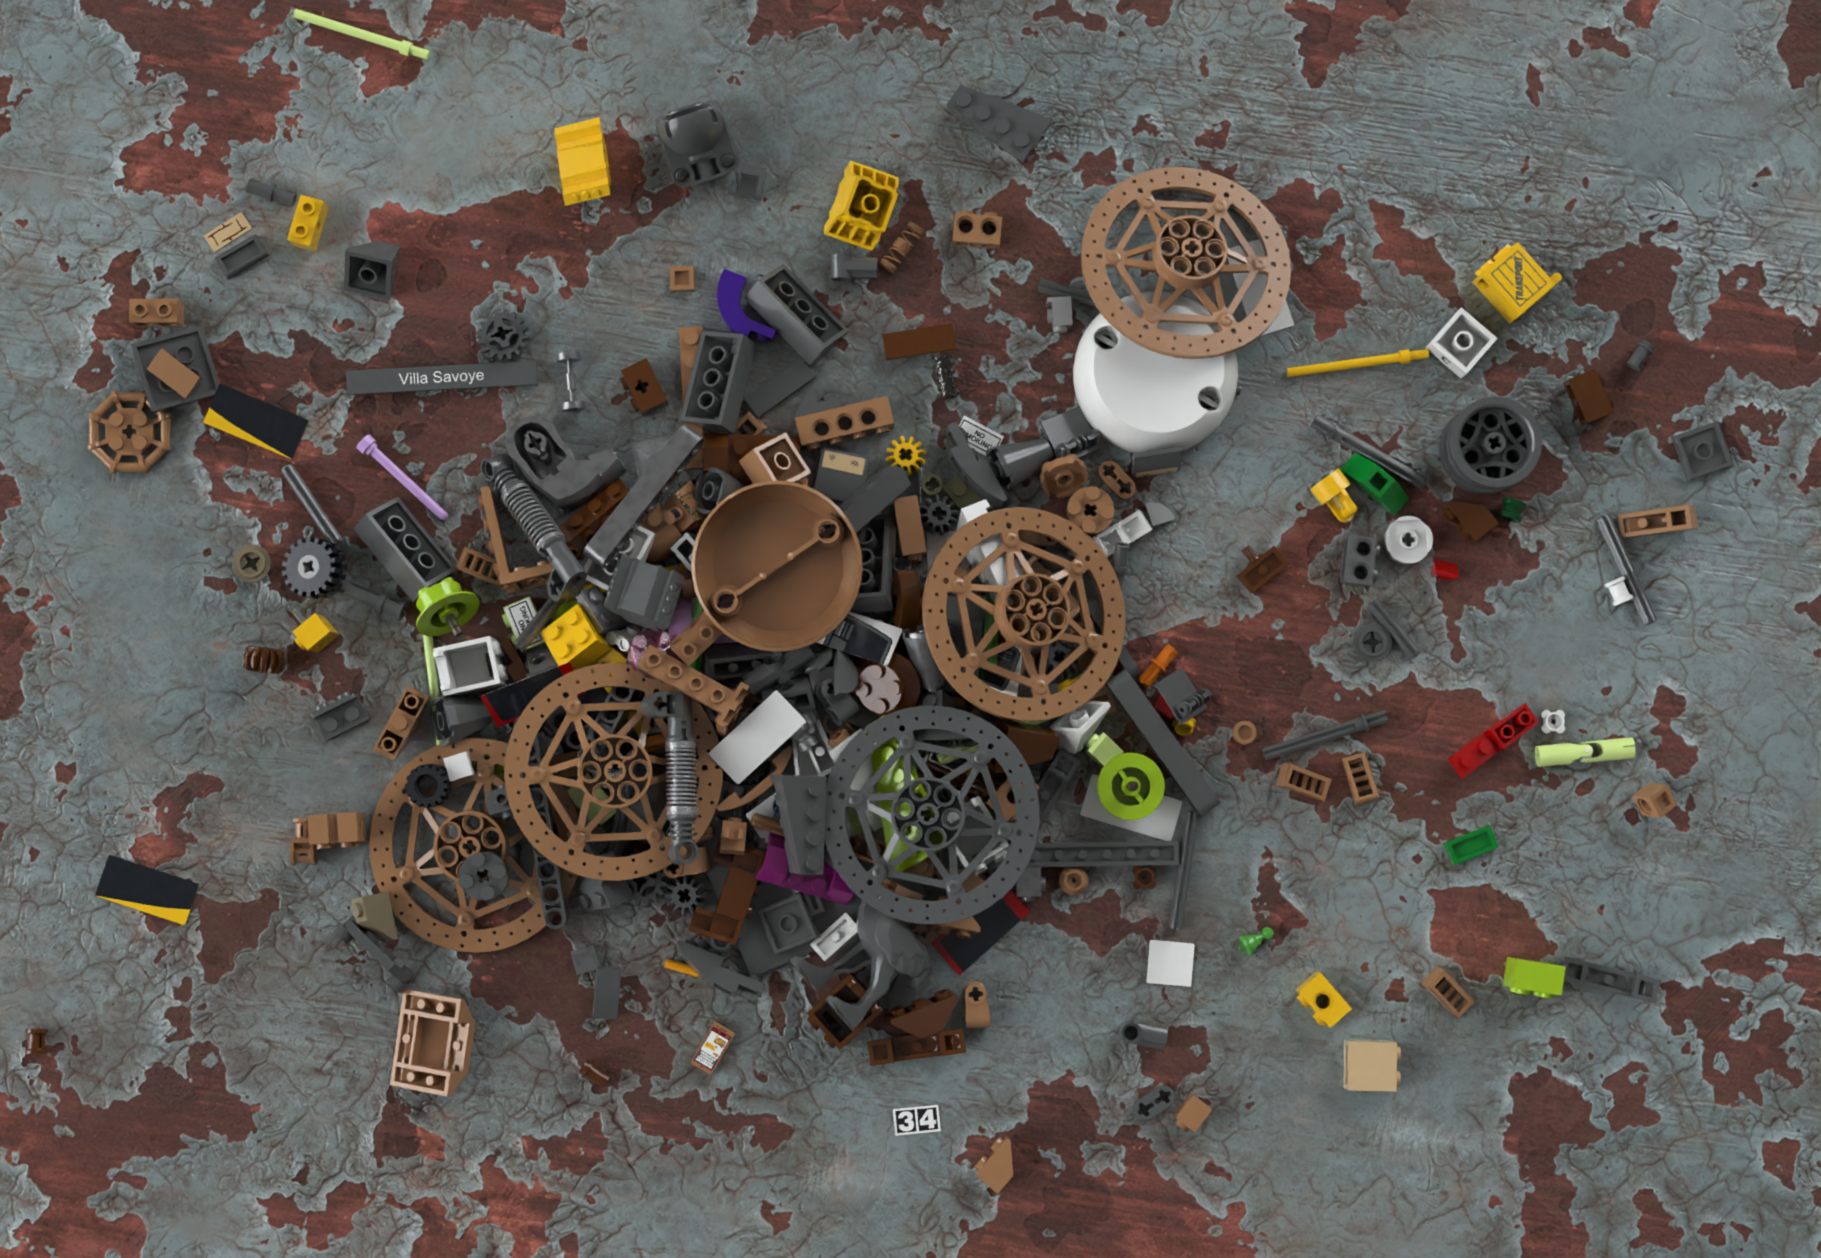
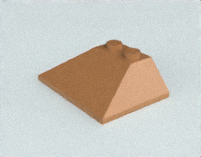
M411 989L403 990L390 1085L446 1097L452 1095L469 1072L475 1022L464 999Z

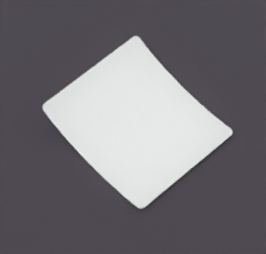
M1150 940L1146 982L1191 987L1195 945L1193 943Z

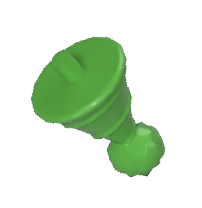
M1266 927L1262 929L1261 934L1239 935V940L1242 944L1238 947L1239 951L1245 950L1251 957L1263 939L1271 940L1273 938V930Z

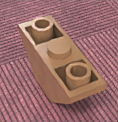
M407 685L373 750L395 761L418 728L429 696Z

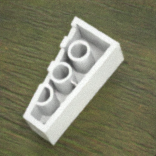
M987 499L961 509L956 531L967 522L988 513L987 509L990 505ZM999 534L988 537L974 546L966 554L969 563L976 567L1002 544ZM1002 553L978 574L982 583L1001 586L1007 583L1005 553ZM1014 559L1015 576L1020 577L1023 575V572L1017 560ZM1025 582L1024 587L1025 590L1028 592L1029 585ZM989 592L991 599L995 602L997 594ZM1008 597L1007 602L1010 606L1014 603L1013 600L1010 597Z

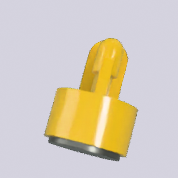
M1334 468L1313 483L1310 490L1321 505L1325 503L1328 505L1340 522L1347 523L1353 519L1357 506L1345 490L1351 484L1339 468Z

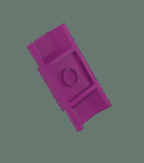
M769 832L768 849L763 866L756 876L757 880L847 905L854 892L847 886L839 873L827 862L824 861L823 875L790 873L784 846L785 837Z

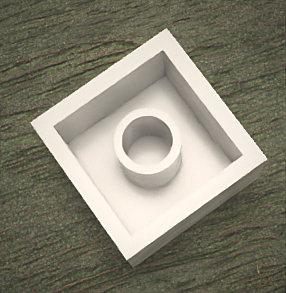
M1461 307L1425 348L1458 377L1462 378L1498 338Z

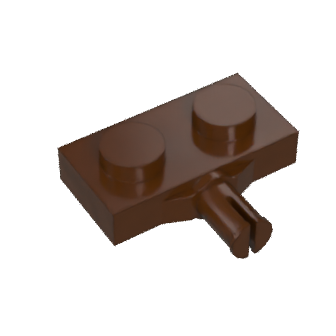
M1247 545L1241 552L1250 562L1236 577L1248 592L1252 594L1289 565V563L1275 546L1257 556L1251 547Z

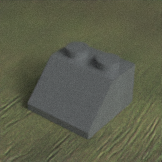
M613 851L603 852L598 855L602 857H615ZM578 875L575 887L578 902L585 912L612 908L633 894L626 880L606 881Z

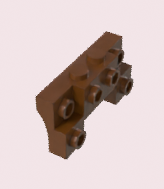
M719 838L711 862L728 867L729 871L715 912L696 907L688 931L735 946L744 919H749L752 913L753 905H750L752 895L757 896L761 883L758 882L756 876L763 866L766 852L745 846L744 855L720 853L721 838Z

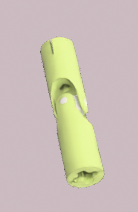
M1632 737L1586 741L1579 744L1541 745L1535 747V760L1538 767L1571 764L1577 760L1587 763L1635 758L1636 754L1635 742ZM1591 746H1594L1598 749V757L1591 758L1593 753V748Z

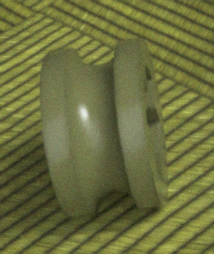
M929 474L922 480V490L926 495L935 496L942 491L943 481L938 475ZM930 479H935V483H939V487H936L934 491H929V487H925L926 483H930Z

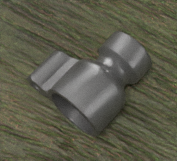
M813 709L800 713L806 720V723L790 737L792 740H797V746L801 753L818 743L814 735L809 734V729L819 720Z

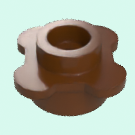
M1149 865L1147 868L1135 866L1132 869L1134 874L1132 885L1135 889H1140L1141 887L1155 888L1154 874L1156 869L1154 866ZM1143 875H1146L1145 880L1142 879Z

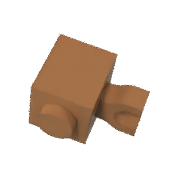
M730 817L728 821L723 820L720 853L744 855L747 823L742 822L741 818Z

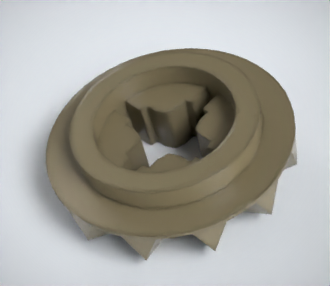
M249 544L241 547L235 553L232 566L235 574L241 580L255 583L263 580L270 572L272 561L264 548ZM246 556L253 560L259 559L256 563L258 571L253 568L247 569L249 561Z

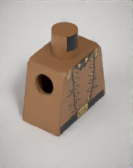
M694 478L662 505L665 511L663 515L665 522L669 525L674 524L681 533L700 529L708 516L697 511L696 507L699 508V503L697 500H694L696 485Z

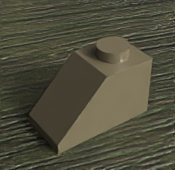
M388 892L351 899V911L359 926L366 931H370L381 942L398 939Z

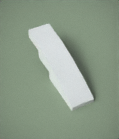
M1140 509L1092 539L1101 548L1106 557L1114 554L1116 542L1130 544L1153 529ZM1071 551L1067 553L1068 555L1075 557V555Z

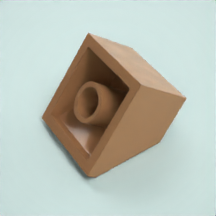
M786 432L752 449L739 460V463L753 484L779 480L797 483L811 473Z

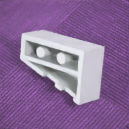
M819 718L809 729V734L814 735L818 742L817 744L801 753L797 746V740H792L796 775L828 776L835 764L829 754L832 750L827 742L829 739Z

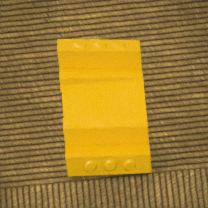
M600 117L555 128L557 156L565 206L610 195V185L612 184Z
M850 161L844 170V178L839 184L834 204L829 211V219L824 225V234L872 251L878 243L881 233L885 232L899 194L896 192L899 186V177Z

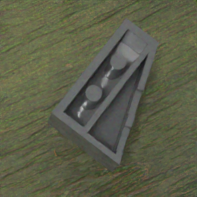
M741 643L709 646L703 652V674L731 690L737 689L740 682L745 683L742 677L764 664L765 658L773 653V651L759 650Z

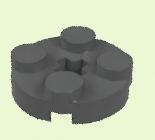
M490 851L477 852L469 856L460 868L459 884L467 895L476 900H491L503 893L509 882V873L504 859ZM486 869L489 871L488 876L490 880L481 882L478 873Z

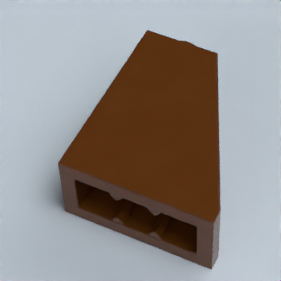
M999 719L997 729L1013 742L1028 765L1053 759L1054 753L1059 746L1060 736L1051 728ZM991 744L990 750L994 748L993 744ZM992 758L987 764L995 773L1004 772L1002 766L995 758Z

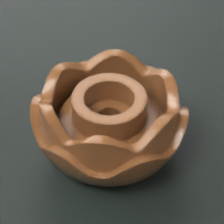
M1066 867L1060 872L1059 887L1071 896L1081 894L1088 886V875L1081 867ZM1072 878L1076 879L1075 883H1072Z

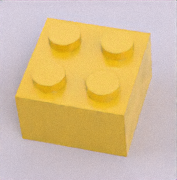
M576 604L540 632L557 665L560 666L570 662L574 671L591 665L611 649L604 634H598L579 604Z

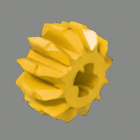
M900 436L901 444L892 440L891 443L895 449L887 448L886 452L893 456H888L886 462H894L891 466L897 465L907 469L908 475L911 476L912 467L916 472L920 471V467L916 463L925 464V460L919 456L925 455L926 451L917 450L922 445L920 441L912 445L914 437L910 436L908 443H905L904 436ZM902 451H904V453L911 452V454H910V459H911V460L908 461L907 459H904V460L902 461V460L900 459V458H902L901 452H902Z

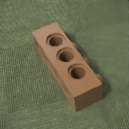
M888 396L795 418L802 449L807 448L808 451L819 449L821 444L828 442L831 445L841 444L845 442V438L853 437L854 440L862 439L868 436L867 433L874 431L877 434L887 433L891 431V427H894ZM867 413L875 417V421L870 425L864 424L861 420L863 415ZM842 419H848L852 422V426L848 430H842L838 426L839 422ZM821 424L829 428L828 433L824 436H820L815 432L816 427Z

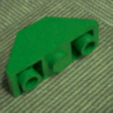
M1355 452L1340 469L1350 481L1393 517L1409 499L1394 478L1377 464Z

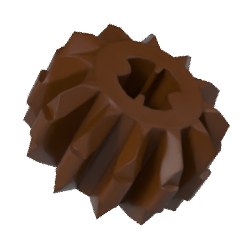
M248 646L243 654V667L253 672L279 674L282 672L285 664V653L280 649Z

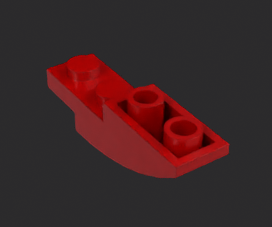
M1524 703L1463 745L1460 750L1447 760L1460 778H1464L1500 750L1505 749L1537 725L1539 721L1527 704Z

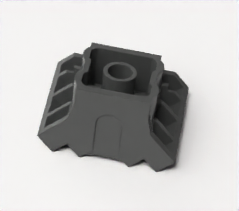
M625 554L619 556L614 568L603 606L611 612L621 615L625 621L660 632L661 629L669 628L675 607L681 600V594L683 593L681 588L685 577L675 570L669 572L660 565H651L638 558L632 560Z

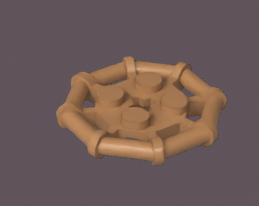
M114 390L101 405L88 414V451H92L109 468L110 473H148L149 469L167 451H171L170 425L173 417L171 413L164 410L155 413L158 416L153 420L149 418L144 412L146 405L150 408L145 390L143 392H117ZM122 401H139L137 408H124ZM116 404L118 410L112 413L108 420L101 418ZM99 422L105 424V439L99 441ZM161 424V440L157 441L155 440L156 425ZM132 426V429L136 430V434H132L131 438L128 439L125 430ZM109 445L117 453L115 459L113 460L102 447ZM152 445L158 446L146 459L144 458L143 454L148 447ZM124 457H137L138 463L121 462Z

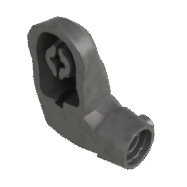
M528 416L519 420L511 427L506 438L508 453L519 465L528 481L561 510L571 509L589 501L626 473L625 468L608 443L586 453L587 456L576 457L572 450L561 441L552 422L544 417Z

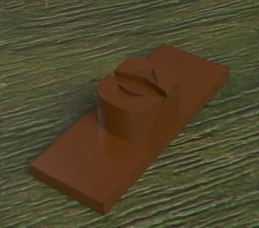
M953 323L882 334L886 360L957 350Z

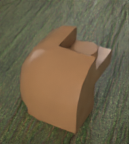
M658 503L640 525L656 534L646 561L651 563H662L674 556L675 553L671 550V547L682 537V534L674 524L669 525L665 522L663 518L665 512Z

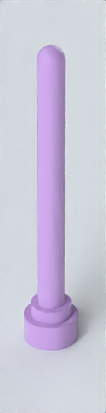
M370 434L366 435L358 443L356 448L363 455L367 454L375 458L440 520L447 519V512L378 449L376 440Z

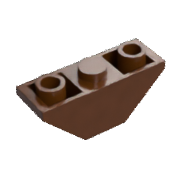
M939 990L934 993L933 997L928 999L918 998L912 1001V1005L892 1008L890 1013L884 1015V1018L891 1025L918 1038H924L944 1029L958 1001L957 994L950 990Z

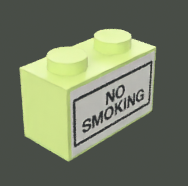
M530 596L503 607L505 614H502V618L506 627L512 628L514 636H511V640L516 650L519 648L515 646V640L538 613L535 603ZM539 632L527 649L521 650V652L526 653L525 651L546 643L541 633Z

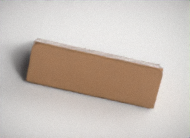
M162 348L147 368L148 371L185 399L201 382L198 375Z

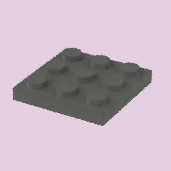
M202 325L131 344L152 414L214 397L220 383ZM161 348L201 379V382L186 399L147 370Z

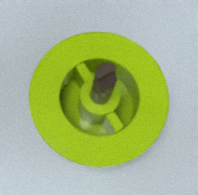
M452 577L445 578L440 583L431 587L420 589L418 591L419 598L416 602V607L421 612L416 621L418 631L426 636H439L452 632L458 643L466 641L467 638L461 626L466 624L478 611L480 604L478 597L472 592L462 591L460 584L455 582Z
M1123 753L1113 757L1103 766L1097 780V792L1102 805L1109 813L1124 820H1138L1150 815L1160 805L1165 790L1164 778L1159 767L1150 758L1138 753Z

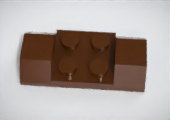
M704 433L702 475L708 472L707 468L716 467L743 483H752L739 460L752 449L780 435ZM788 436L800 454L799 436Z

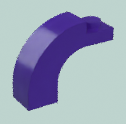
M724 269L718 283L717 302L727 327L732 333L744 334L749 339L751 334L755 335L754 339L767 344L770 341L774 343L777 335L776 330L749 319L741 310L740 301L747 284L746 277Z

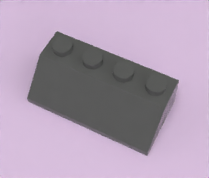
M784 264L757 280L745 296L749 304L809 365L822 358L849 332Z
M702 330L680 421L713 432L735 433L756 343L744 334Z
M399 497L366 513L354 528L355 532L412 602L417 601L419 598L418 591L420 589L440 583L443 579L450 577L457 571L454 564Z

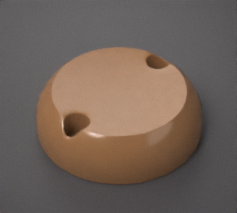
M779 480L751 484L728 495L709 513L697 534L692 552L691 568L694 589L699 603L715 626L724 634L743 645L759 650L778 652L791 651L814 644L840 625L850 612L858 596L862 581L863 563L860 543L855 529L839 506L830 498L811 487ZM824 525H832L821 533V529ZM835 531L833 537L825 538L827 535ZM723 594L730 595L720 602V598ZM733 601L731 607L724 608L725 605Z

